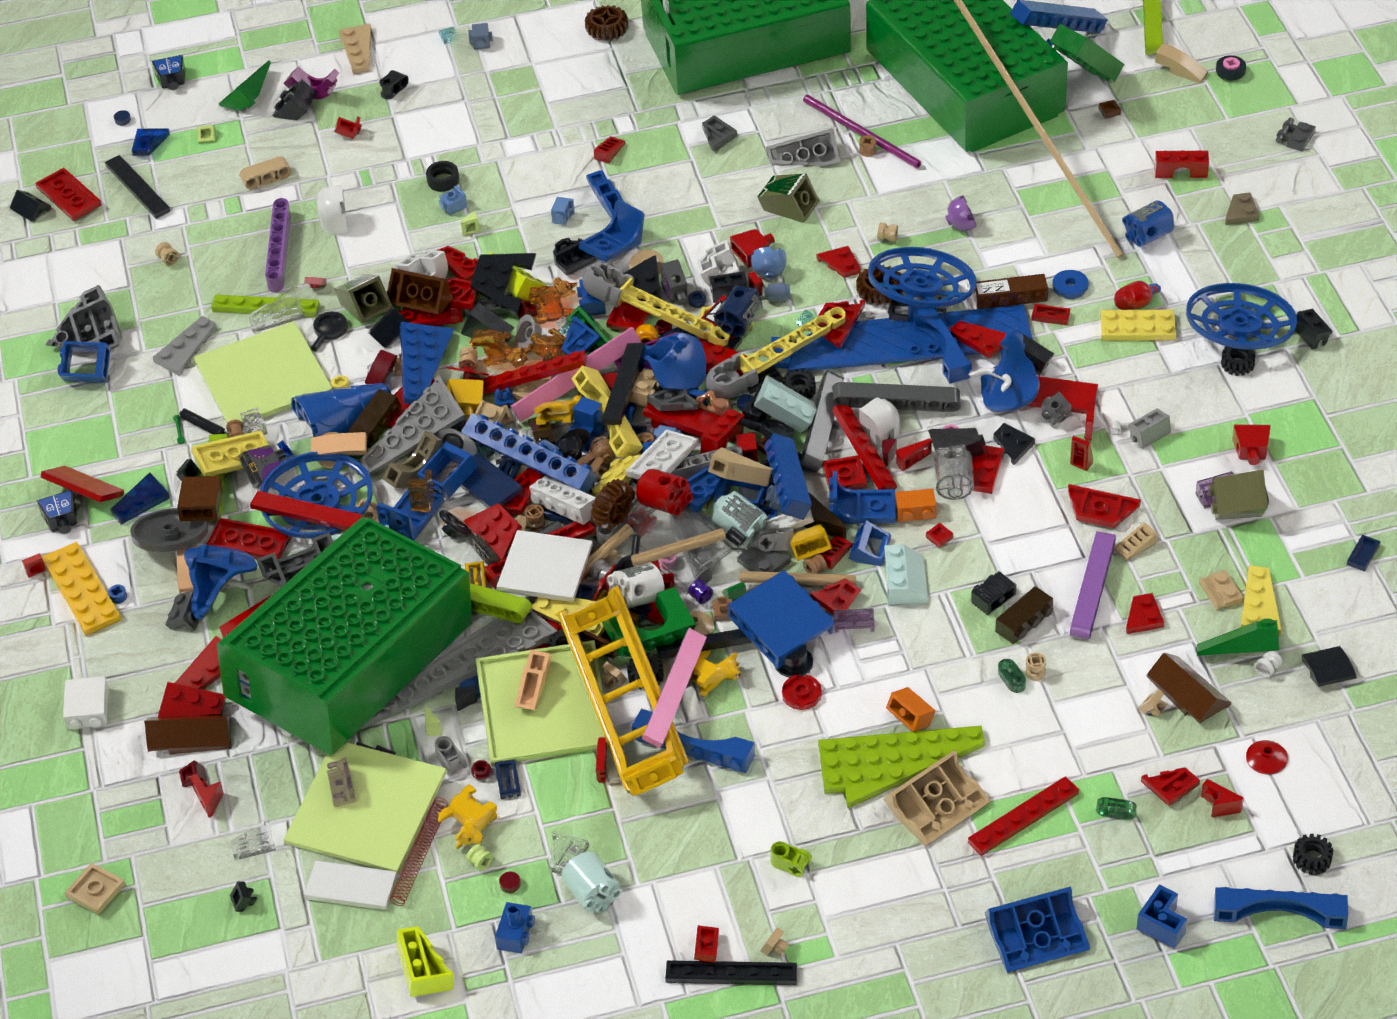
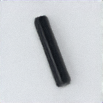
M183 408L179 413L180 418L213 435L226 433L225 428L186 408Z

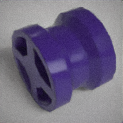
M699 579L690 586L688 593L696 598L699 604H705L713 596V589L710 586H706V583Z

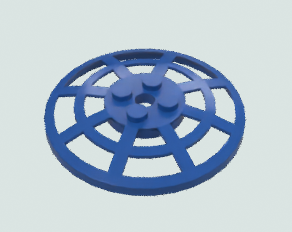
M900 247L886 250L875 256L868 268V278L876 290L890 299L912 306L935 308L959 304L973 294L976 286V276L965 262L953 255L930 248ZM908 256L933 258L936 261L933 266L911 263ZM896 257H901L903 264L894 266L889 270L881 265L882 262ZM945 262L956 267L963 274L954 278L940 267ZM876 268L884 273V284L874 279L873 273ZM906 269V272L902 273L901 276L895 274L897 271ZM936 273L944 276L948 280L942 281V279ZM891 277L899 281V285H890L889 278ZM968 279L969 291L967 293L958 292V282ZM951 284L953 286L952 292L942 290L943 286ZM895 290H902L907 295L903 296L897 293ZM937 295L947 296L939 300L933 298ZM918 297L926 299L927 301L915 300L913 298Z
M1221 283L1204 287L1189 298L1186 306L1187 320L1197 333L1215 343L1232 348L1257 350L1280 345L1290 339L1297 325L1296 313L1285 299L1267 289L1249 284ZM1233 292V300L1213 303L1207 297L1217 293ZM1241 293L1255 295L1268 300V302L1264 306H1260L1252 302L1242 301ZM1199 300H1202L1208 306L1203 311L1202 317L1191 313L1193 306ZM1274 305H1277L1285 312L1289 320L1278 322L1275 315L1269 310ZM1224 306H1234L1231 308L1224 309L1223 311L1219 308ZM1241 306L1248 307V308H1252V309H1255V310H1257V311L1254 312V311H1252V310H1250V309L1241 308ZM1212 311L1219 315L1218 320L1208 319L1207 317ZM1261 316H1267L1272 323H1263ZM1194 320L1202 322L1207 331L1202 329ZM1208 324L1218 326L1221 331L1214 332ZM1290 326V330L1286 335L1279 339L1274 338L1279 327ZM1273 328L1268 336L1260 333L1261 329ZM1230 335L1232 337L1238 338V341L1228 339L1223 336ZM1256 337L1260 340L1246 341V338Z
M317 451L300 454L282 462L267 475L260 488L262 492L268 493L269 489L272 488L280 492L279 496H289L297 500L362 515L367 511L373 496L372 481L363 465L344 454L317 455ZM313 461L336 462L332 471L317 470L309 472L306 463ZM343 464L356 470L363 479L353 484L347 477L339 474ZM299 466L301 475L291 479L285 486L274 482L284 472ZM312 477H329L326 482L312 481ZM337 479L348 488L338 492V489L333 484ZM304 480L305 485L300 487L297 492L291 490L294 485ZM366 485L367 500L364 506L354 507L357 500L356 490ZM351 494L350 505H340V498ZM314 499H321L318 502L313 501ZM261 511L264 519L271 527L280 533L292 537L312 539L330 532V535H334L343 531L324 525H306L307 521L300 520L295 522L290 517L281 516L287 523L294 526L291 530H288L270 519L269 516H276L277 514ZM324 528L326 529L325 531H321V532H312V533L299 532L301 529H305V530H318V529H324Z

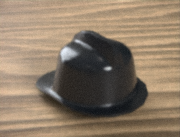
M584 428L571 429L554 445L560 448L559 452L563 454L562 457L567 458L570 456L579 460L582 457L583 447L590 438V433Z

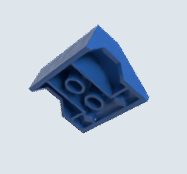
M1071 886L989 908L985 912L991 936L1007 973L1090 950L1083 924L1079 920L1073 904Z

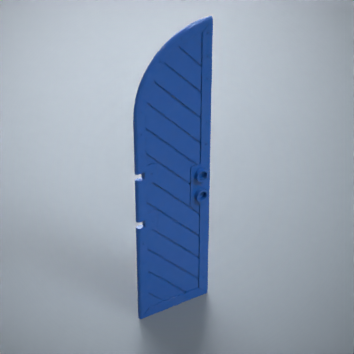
M1024 304L938 313L939 316H942L945 326L949 328L959 321L1004 333L1017 327L1019 333L1033 340ZM889 318L856 321L841 348L836 347L821 336L799 349V352L792 357L788 364V372L792 373L794 369L796 372H798V369L804 372V370L815 371L943 358L945 352L938 341L930 335L916 330L910 320L890 321ZM957 340L958 346L964 350L965 356L980 354Z

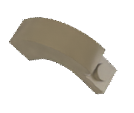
M424 431L412 456L401 463L390 462L383 480L394 488H407L420 481L417 473L437 452L442 440L430 431Z

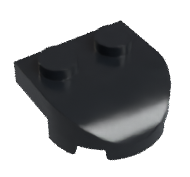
M564 238L555 244L553 251L555 265L566 276L596 261L595 256L579 249V242L583 241L578 238V241Z

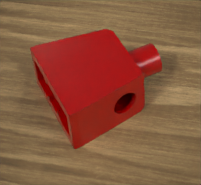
M757 229L730 236V247L733 253L747 268L752 267L751 254L754 255L756 249L769 247L770 244L775 242L774 236L771 233L763 236Z
M1234 424L1232 440L1238 458L1248 460V463L1253 466L1259 464L1260 460H1265L1271 426Z

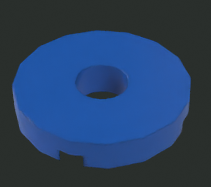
M1077 270L1060 271L1053 278V290L1057 295L1061 294L1067 299L1081 297L1088 290V278Z

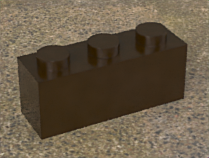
M378 389L348 432H366L367 447L371 448L378 442L383 431L389 427L394 416L399 413L402 406L397 396Z
M1034 586L996 619L995 632L1010 643L1015 644L1019 639H1023L1032 628H1036L1040 621L1052 614L1054 609L1053 597Z

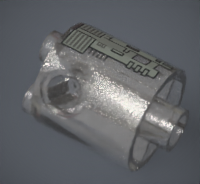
M964 445L937 449L934 457L937 493L949 500L966 498L974 490L972 455L966 450Z

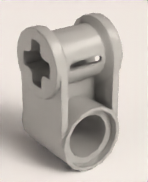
M784 527L760 531L757 536L759 549L766 552L793 550L790 542L794 535V529ZM764 538H768V543H764Z
M440 736L435 740L436 757L442 767L446 768L448 776L461 767H468L464 755L458 750L450 737Z

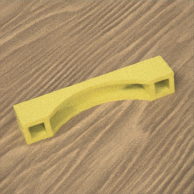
M581 366L571 379L582 395L602 403V411L604 412L611 391L598 370ZM625 415L621 425H607L610 433L609 444L616 456L622 458L636 456L643 448Z

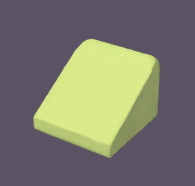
M214 125L197 126L198 143L215 141Z
M475 211L460 221L463 236L480 231Z
M425 708L427 735H442L440 721L429 708Z

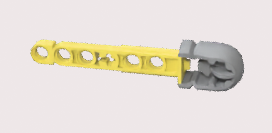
M594 263L586 269L582 277L585 290L588 294L604 302L610 301V304L615 307H619L623 301L702 339H707L708 342L723 347L729 342L730 335L723 332L720 327H715L712 323L634 287L633 276L623 274L621 270L609 264ZM653 306H659V307H661L662 309H657V308H654ZM685 321L693 322V324H688Z
M839 307L832 308L825 312L824 315L818 316L746 358L739 352L733 355L731 359L724 360L714 366L707 374L706 387L708 391H713L715 398L731 399L746 391L748 387H753L758 384V374L827 334L832 328L835 329L845 322V311ZM834 314H840L842 318L835 319L832 316ZM824 322L827 326L822 328L818 324ZM811 331L813 334L811 336H805L803 332ZM775 348H781L783 349V352L775 353L773 350ZM765 356L768 358V360L762 362L759 360V358ZM740 369L744 375L740 377L736 370Z

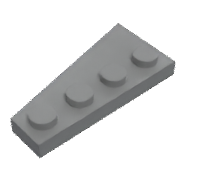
M201 316L154 355V363L180 377L183 373L182 369L190 364L192 356L199 352L201 344L205 343L215 331L216 323Z

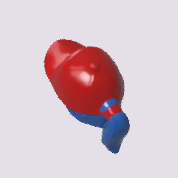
M1132 282L1116 291L1114 303L1121 310L1143 308L1150 303L1154 294L1161 292V286L1158 283Z

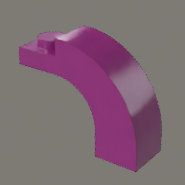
M298 66L290 73L283 84L290 88L294 82L298 83L303 79L317 91L314 99H323L329 96L337 85L336 82L338 80L336 77L340 72L334 68L326 77L315 78Z

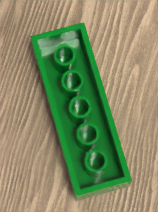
M1059 24L1050 40V43L1055 45V50L1080 65L1087 72L1097 75L1107 82L1109 79L1115 82L1125 65L1089 38L1062 24Z

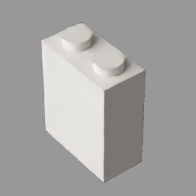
M105 676L65 680L63 719L67 730L108 726L109 687Z

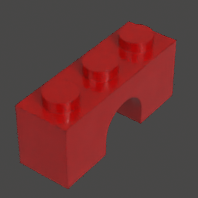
M1208 150L1155 151V178H1173V172L1181 167L1190 170V178H1208Z
M727 409L702 434L700 454L718 450L721 447L726 448L727 440L735 442L736 435L743 434L744 426H741L740 422L742 418H745V414Z

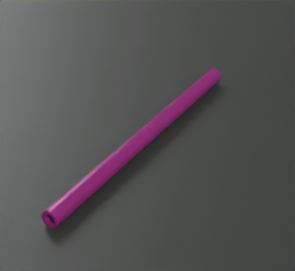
M810 95L804 96L803 102L861 136L870 135L875 137L876 145L913 167L919 168L922 162Z

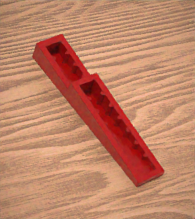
M590 521L584 525L573 522L548 533V535L583 539L594 533L595 527ZM507 558L484 567L486 579L494 589H497V584Z

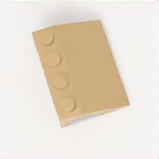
M955 750L889 793L883 799L894 816L924 846H927L991 802L978 782L968 777L959 765Z

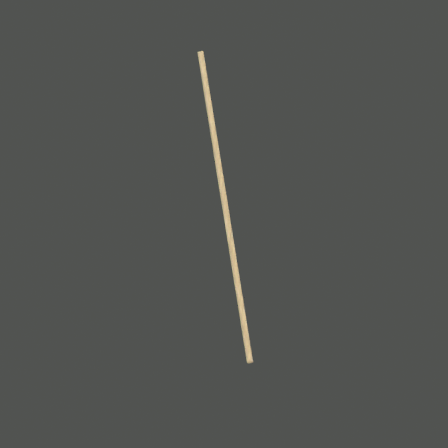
M954 0L1117 258L1124 255L965 4L962 0Z

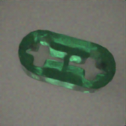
M1002 659L998 663V675L1011 692L1020 693L1026 688V677L1013 660Z
M1102 797L1097 800L1096 812L1100 816L1123 820H1132L1136 816L1137 805L1132 801Z

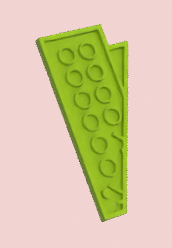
M982 725L818 740L824 794L845 792L847 808L855 806L909 781L953 750L956 751L957 757L960 758L984 747Z

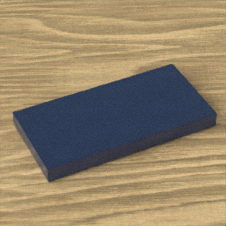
M478 452L473 455L478 467L461 485L464 490L488 508L498 503L504 506L523 491L519 483Z

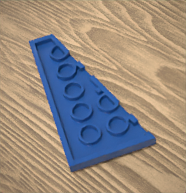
M401 322L403 403L412 404L414 401H417L424 394L423 391L430 386L454 329Z

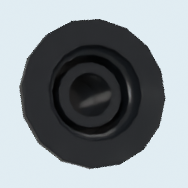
M804 645L785 657L784 665L778 669L775 667L780 675L787 678L799 674L804 676L812 669L814 660L812 654L807 650V646Z

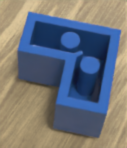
M581 397L573 408L574 423L569 430L575 428L588 430L590 438L582 450L583 453H587L592 441L605 431V425L602 423L604 412L602 411V403Z
M1159 884L1139 912L1136 928L1140 932L1174 949L1186 934L1187 918L1175 913L1178 893Z

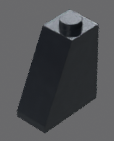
M478 303L469 314L461 334L501 348L504 343L508 344L513 338L511 333L514 327Z
M976 428L928 430L941 468L967 460V457L964 455V449L972 457L985 453L983 445H986L983 434L979 435Z

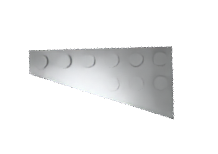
M439 375L434 379L435 382L423 391L424 394L417 401H414L395 421L396 424L391 430L388 429L384 433V437L379 443L374 444L368 450L367 455L360 459L370 477L389 466L390 462L394 463L415 450L424 431H430L436 436L439 431L451 428L466 418Z

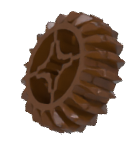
M609 4L591 9L584 20L588 35L598 40L603 39L604 41L623 36L629 25L625 10H621V7L616 8L615 5L609 6Z
M876 268L873 277L877 282L884 284V273ZM863 269V272L859 273L856 280V291L859 298H862L865 302L868 301L870 305L873 303L876 306L878 304H883L884 306L885 303L891 304L893 299L880 293L871 284L868 278V269ZM895 272V274L901 276V272ZM891 277L889 278L890 285H899V281ZM895 290L897 293L902 295V290Z
M613 479L606 486H603L602 490L598 492L595 502L592 504L591 518L593 522L606 530L613 529L616 525L619 526V523L623 522V519L627 517L628 512L631 511V506L634 504L632 502L635 499L633 487L619 479Z

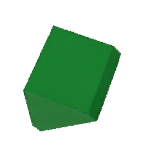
M743 582L722 591L726 599H732V602L747 593L745 583Z

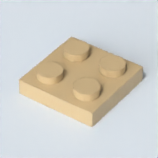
M91 863L66 890L65 896L99 915L126 884L120 877Z

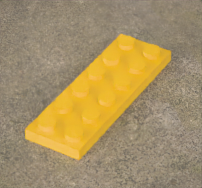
M77 541L42 556L48 572L85 636L121 621L119 612Z

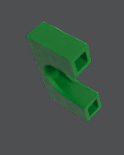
M674 587L658 592L655 600V606L665 624L656 630H643L635 626L644 650L651 651L658 646L669 645L676 640L684 639L689 628L694 630L696 623ZM616 616L602 622L612 642L624 637ZM628 646L617 649L621 658L632 657Z

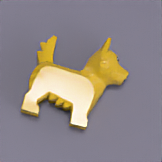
M576 395L572 400L551 401L536 406L534 408L535 414L540 413V416L536 418V424L545 425L547 424L546 422L550 421L572 422L574 419L573 408L583 395Z
M710 650L700 652L689 679L695 682L696 685L701 686L698 694L706 697L724 679L736 680L741 676L739 671L740 663L736 661L738 653H733L720 663L714 664L705 660L711 653Z
M470 784L464 787L461 793L453 797L449 807L442 809L438 813V823L453 817L463 825L455 838L458 841L456 849L463 845H481L484 839L481 831L492 820L497 819V806L491 801L484 805L478 803L472 795L476 792V789Z

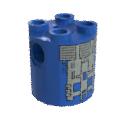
M1159 200L1122 218L1126 229V239L1128 242L1133 241L1139 247H1143L1171 233L1174 229V216L1171 209Z

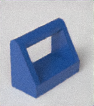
M866 520L856 532L849 559L858 563L882 566L885 559V545H889L891 534ZM869 538L882 540L878 556L865 550Z

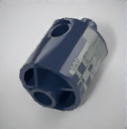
M735 285L714 314L716 325L730 336H743L763 308L762 301L758 296L759 292L755 288L749 289L744 286Z

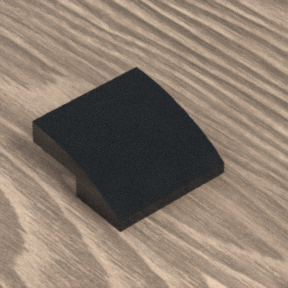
M1340 646L1302 654V662L1310 670V678L1318 687L1357 678L1349 658Z

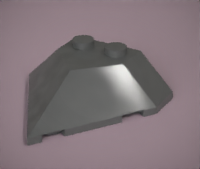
M100 285L81 294L79 297L80 301L75 307L70 309L57 327L54 337L45 344L46 346L61 348L63 347V341L107 343L111 350L120 346L123 336L114 309Z
M330 532L312 538L313 547L277 560L274 552L256 559L262 576L280 587L284 586L333 543Z

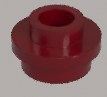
M662 319L658 320L655 324L659 335H663L673 329L671 323Z
M485 760L476 761L471 768L472 776L478 780L486 779L492 773L490 764Z

